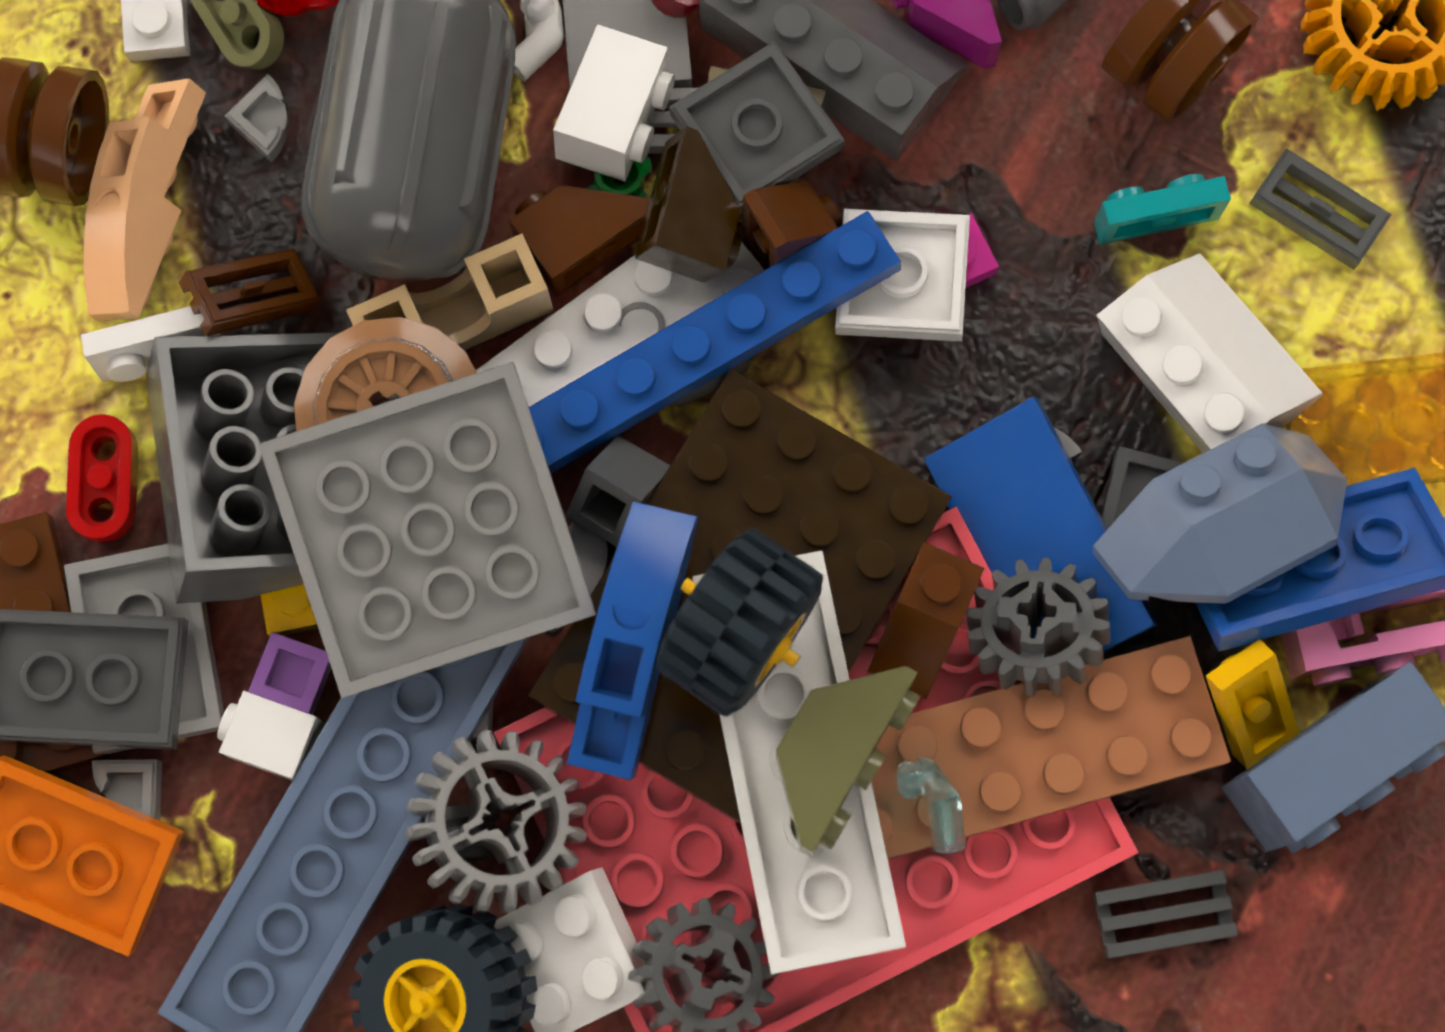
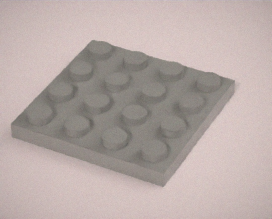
M513 361L258 444L341 698L597 614Z

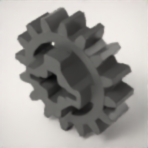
M1043 558L1039 564V569L1036 571H1029L1028 566L1022 559L1017 560L1015 566L1016 575L1009 578L999 570L992 572L994 590L977 587L974 592L976 608L967 609L966 612L968 631H970L967 633L971 654H978L980 671L987 675L999 669L1000 688L1004 690L1010 688L1016 680L1023 681L1026 696L1031 697L1037 691L1038 683H1048L1050 690L1054 695L1061 694V679L1067 676L1080 685L1086 682L1084 663L1100 667L1103 663L1102 645L1110 644L1111 640L1110 622H1108V602L1106 598H1097L1096 581L1090 578L1077 584L1076 566L1073 564L1066 566L1060 574L1052 572L1050 558ZM1042 615H1045V618H1043L1041 627H1037L1036 637L1032 639V635L1035 632L1036 626H1039L1040 624V617Z
M701 898L693 903L690 913L684 904L680 902L667 910L668 922L657 917L645 926L654 941L641 940L633 946L632 952L645 960L643 966L628 973V980L644 983L646 992L639 995L633 1003L636 1008L652 1005L656 1011L648 1026L652 1031L669 1024L673 1027L672 1032H740L739 1027L749 1031L762 1023L753 1007L764 1008L773 1004L775 997L769 991L762 988V983L778 976V974L771 975L770 966L762 965L760 956L766 954L767 951L765 941L754 943L750 937L758 923L754 918L738 925L733 922L735 905L728 903L721 907L714 915L712 914L709 899ZM703 931L701 937L696 939L693 947L684 943L679 945L672 943L681 933ZM701 961L706 964L704 975L713 980L712 984L706 987L701 985L702 973L693 968L694 965ZM664 979L667 980V983L674 997V1001L666 988ZM714 1001L721 1004L728 1002L734 1004L732 1009L723 1017L714 1019L704 1018L705 1013L711 1010Z

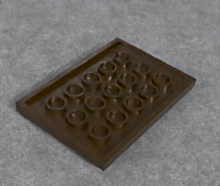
M730 369L647 504L699 516L685 580L689 578L693 581L692 576L705 574L716 558L735 538L753 528L795 556L823 551L849 673L915 562L923 542L928 540L950 503L952 496ZM613 559L591 593L596 613L599 610ZM683 591L681 594L678 612L689 596ZM597 614L572 624L529 694L532 700L574 725L576 724L580 703L575 701ZM660 672L639 764L741 825L719 713Z

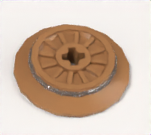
M403 317L364 320L331 337L305 367L294 402L296 431L377 406V401L382 397L392 401L477 372L467 353L436 327Z

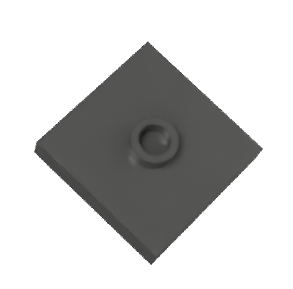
M775 41L669 106L670 116L680 130L688 126L699 131L741 210L740 213L743 212V195L754 189L790 183L844 149V138Z

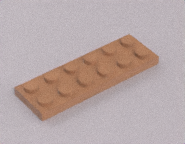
M1191 636L1105 659L1100 667L1087 664L1085 665L1086 682L1080 685L1067 676L1061 679V694L1054 695L1048 683H1038L1034 696H1026L1023 682L1012 685L1007 690L1001 688L912 713L901 731L888 726L876 746V749L886 754V757L871 781L887 859L890 860L1230 763L1231 760Z

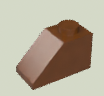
M808 180L758 188L743 195V238L764 270L843 225L840 213L827 194L818 197Z
M559 185L548 194L540 191L526 198L515 210L516 216L511 218L509 222L514 237L523 234L543 279L558 297L640 240L650 200L645 197Z
M923 542L867 674L872 675L907 666L917 672L910 690L927 699L985 568Z

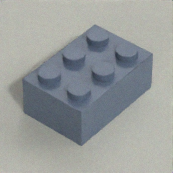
M1409 662L1363 688L1257 764L1224 784L1221 788L1266 852L1287 846L1291 853L1305 846L1309 849L1341 827L1334 817L1341 812L1345 817L1358 809L1363 811L1390 794L1395 789L1389 780L1390 777L1394 776L1396 780H1399L1412 771L1416 774L1445 755V745L1442 742L1445 740V707L1413 663Z

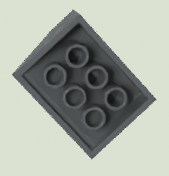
M339 333L155 337L146 377L176 604L241 600L304 584L258 444L296 432L294 402L305 367L331 337Z

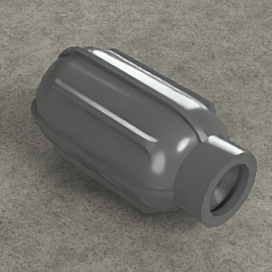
M339 0L332 19L303 178L301 213L309 235L322 250L327 251L345 268L378 280L416 283L433 278L452 276L466 268L464 258L478 253L481 249L489 223L515 64V32L509 15L500 0Z

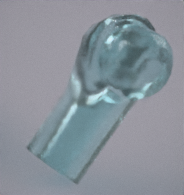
M918 757L915 763H901L896 768L899 792L906 799H913L923 795L928 806L933 850L939 853H953L966 848L960 794L938 764L924 757Z

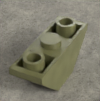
M903 666L813 689L808 694L776 749V760L801 852L812 857L819 844L830 850L834 847L852 815L841 808L854 784L867 790L886 757V754L876 749L877 744L888 726L898 731L902 730L921 697L910 690L917 676V672Z

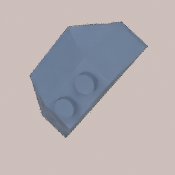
M1262 423L1152 479L1093 545L1092 553L1129 600H1149V596L1177 602L1226 604L1336 546L1347 478L1308 435Z

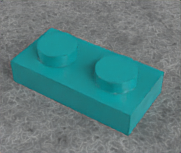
M1191 174L1171 181L1167 188L1144 193L1142 187H1129L1110 194L1107 197V201L1102 202L1094 220L1099 245L1219 220L1231 200L1225 176L1205 180L1202 174Z

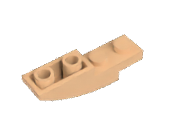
M189 78L148 85L135 118L110 122L90 184L83 247L84 284L88 315L96 321L139 318L142 309L151 297V286L162 258L172 244V233L182 210L164 196L176 178V166L188 137L196 128L198 122L197 114L206 94L202 88Z

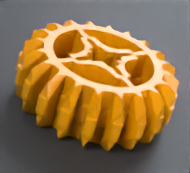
M1306 0L1305 9L1309 12L1304 15L1301 21L1300 31L1310 36L1307 37L1303 44V54L1320 56L1313 66V75L1330 72L1334 76L1329 85L1330 93L1341 90L1343 85L1353 90L1350 95L1352 105L1360 103L1365 95L1372 96L1375 109L1378 111L1386 107L1391 97L1399 108L1403 109L1412 103L1415 95L1424 101L1435 93L1438 89L1437 85L1442 86L1445 84V0ZM1415 10L1422 17L1426 25V28H1424L1417 20ZM1341 15L1347 19L1344 25L1355 35L1356 47L1344 30ZM1394 16H1398L1391 31L1384 30L1377 39H1373L1374 34L1380 27V23L1387 25ZM1377 60H1388L1394 64L1383 63Z

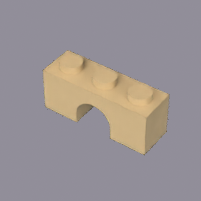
M520 234L464 258L466 264L464 272L446 285L427 292L411 293L404 284L346 309L353 326L364 320L403 317L438 328L463 350H466L553 312V307L544 279L523 234Z

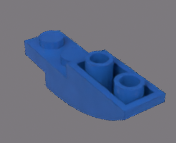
M636 501L632 503L604 588L575 701L579 702L580 706L567 760L568 765L628 780L636 777L660 673L656 668L659 648L678 612L682 594L680 587L685 581L699 516Z

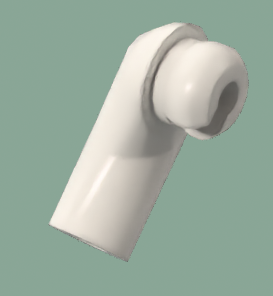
M520 0V9L525 13L526 38L515 48L513 73L523 81H526L562 46L564 40L563 14L558 0Z

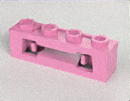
M1445 589L1281 634L1291 680L1312 677L1314 687L1332 685L1353 679L1351 672L1353 668L1375 665L1377 675L1388 674L1409 662H1412L1416 667L1414 657L1436 652L1438 653L1440 663H1445V621L1377 633L1360 643V645L1340 648L1338 643L1339 641L1343 643L1353 641L1355 637L1364 634L1360 615L1445 599Z

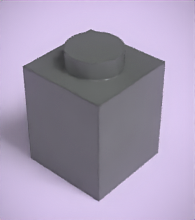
M617 435L586 467L565 516L617 547L632 503L636 501L647 504L670 465Z

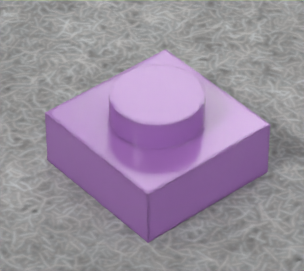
M272 632L248 692L314 715L332 669L326 651Z

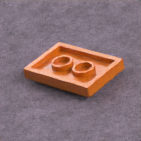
M6 755L1 756L0 903L127 957L130 956L138 947L185 831Z

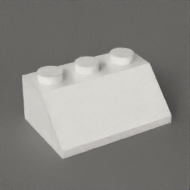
M1200 253L1146 275L1097 314L1104 338L1202 453L1262 423L1283 428L1323 396L1321 390Z

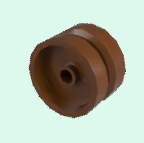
M1146 0L1115 39L1104 57L1101 68L1126 89L1140 85L1155 72L1145 90L1143 103L1165 122L1171 124L1218 80L1257 24L1258 16L1239 0H1221L1213 5L1205 14L1204 12L1212 0Z
M2 57L0 59V195L19 198L30 197L36 190L45 202L70 206L85 205L88 201L90 184L98 153L109 125V99L105 81L98 71L70 66H57L50 73L43 62L11 57Z

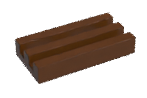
M294 248L189 270L184 273L179 281L183 293L191 292L193 296L189 305L194 315L202 314L204 318L200 327L205 336L310 312L320 302V298ZM288 270L291 275L270 281L259 280L244 284L243 287L212 294L209 290L210 287ZM299 291L298 293H293V294H289V295H285V296H280V297H276V298H272V299H267V300H263V301H259V302H255V303H250V304H246V305H242V306H237V307H233V308H229V309L219 310V309H222V308H227V307H231V306H235V305H239V304H244V303H248V302H252V301H257V300H261V299H265V298H270V297H274V296H278V295H283V294H287V293Z

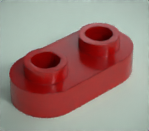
M99 414L84 419L75 427L69 439L66 516L71 527L76 532L95 543H109L123 537L131 528L136 514L138 443L133 432L114 416ZM106 442H115L116 451L110 459L99 460V448ZM104 503H112L114 508L112 516L107 521L96 522L95 512L97 508Z

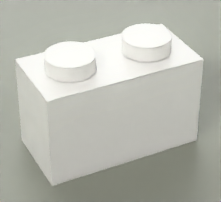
M597 24L553 129L555 158L625 182L633 162L643 163L649 152L654 127L648 125L655 108L664 111L673 91L675 75L668 73V47Z

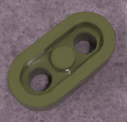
M191 0L195 10L223 55L232 64L258 70L269 67L277 60L284 44V31L275 13L262 7L256 0ZM260 31V39L256 47L255 38Z

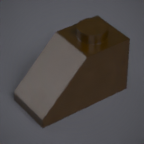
M686 126L665 142L635 259L704 283L726 269H730L734 264L742 240L741 234L736 232L741 210L699 131Z

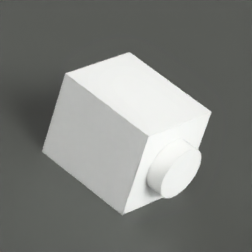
M243 691L238 704L230 703L220 721L217 738L222 740L223 743L219 753L232 760L293 781L326 723L316 716Z

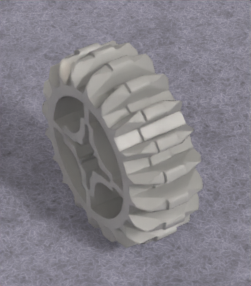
M486 730L477 736V753L470 742L464 737L452 743L456 762L448 755L437 752L430 759V762L440 778L431 774L420 773L414 781L415 786L430 798H412L406 804L407 812L412 815L425 817V823L412 825L405 830L406 838L413 841L426 838L429 846L412 857L416 866L424 865L434 858L440 869L430 875L427 883L432 888H436L449 877L456 881L449 894V901L453 904L461 903L467 896L470 888L474 889V910L480 913L489 909L494 893L497 895L501 911L509 913L516 909L517 890L523 900L532 906L542 900L538 881L546 888L551 890L558 889L563 884V879L553 864L561 868L571 869L579 861L574 852L563 846L564 843L580 844L586 840L587 835L583 829L569 825V819L581 817L587 812V806L584 803L567 804L565 795L570 794L579 787V780L575 777L568 778L560 784L553 774L563 767L565 763L563 758L556 756L545 765L541 764L538 759L543 752L544 744L539 740H534L530 743L523 754L518 752L520 739L519 734L514 731H509L504 736L500 750H497L495 737L492 732ZM496 769L514 774L524 780L535 792L532 791L522 796L509 795L500 788L495 778L488 779L484 770ZM464 777L470 789L466 794L470 806V816L466 824L447 834L445 810L448 797L457 781ZM486 806H489L494 814H500L504 811L507 814L518 808L523 809L521 813L510 819L509 825L502 829L508 833L507 837H504L499 829H493L489 832L485 829L475 835H470L469 832L483 823V819L491 814L485 809ZM544 810L546 817L544 843L537 858L529 865L524 855V852L529 849L523 834L524 826L529 817ZM472 846L484 847L492 852L498 864H506L510 875H492L477 870L465 862L457 852Z

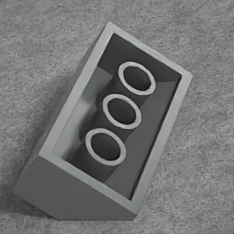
M699 0L700 28L745 59L775 41L806 86L826 90L825 113L896 162L967 70L968 64L872 0Z

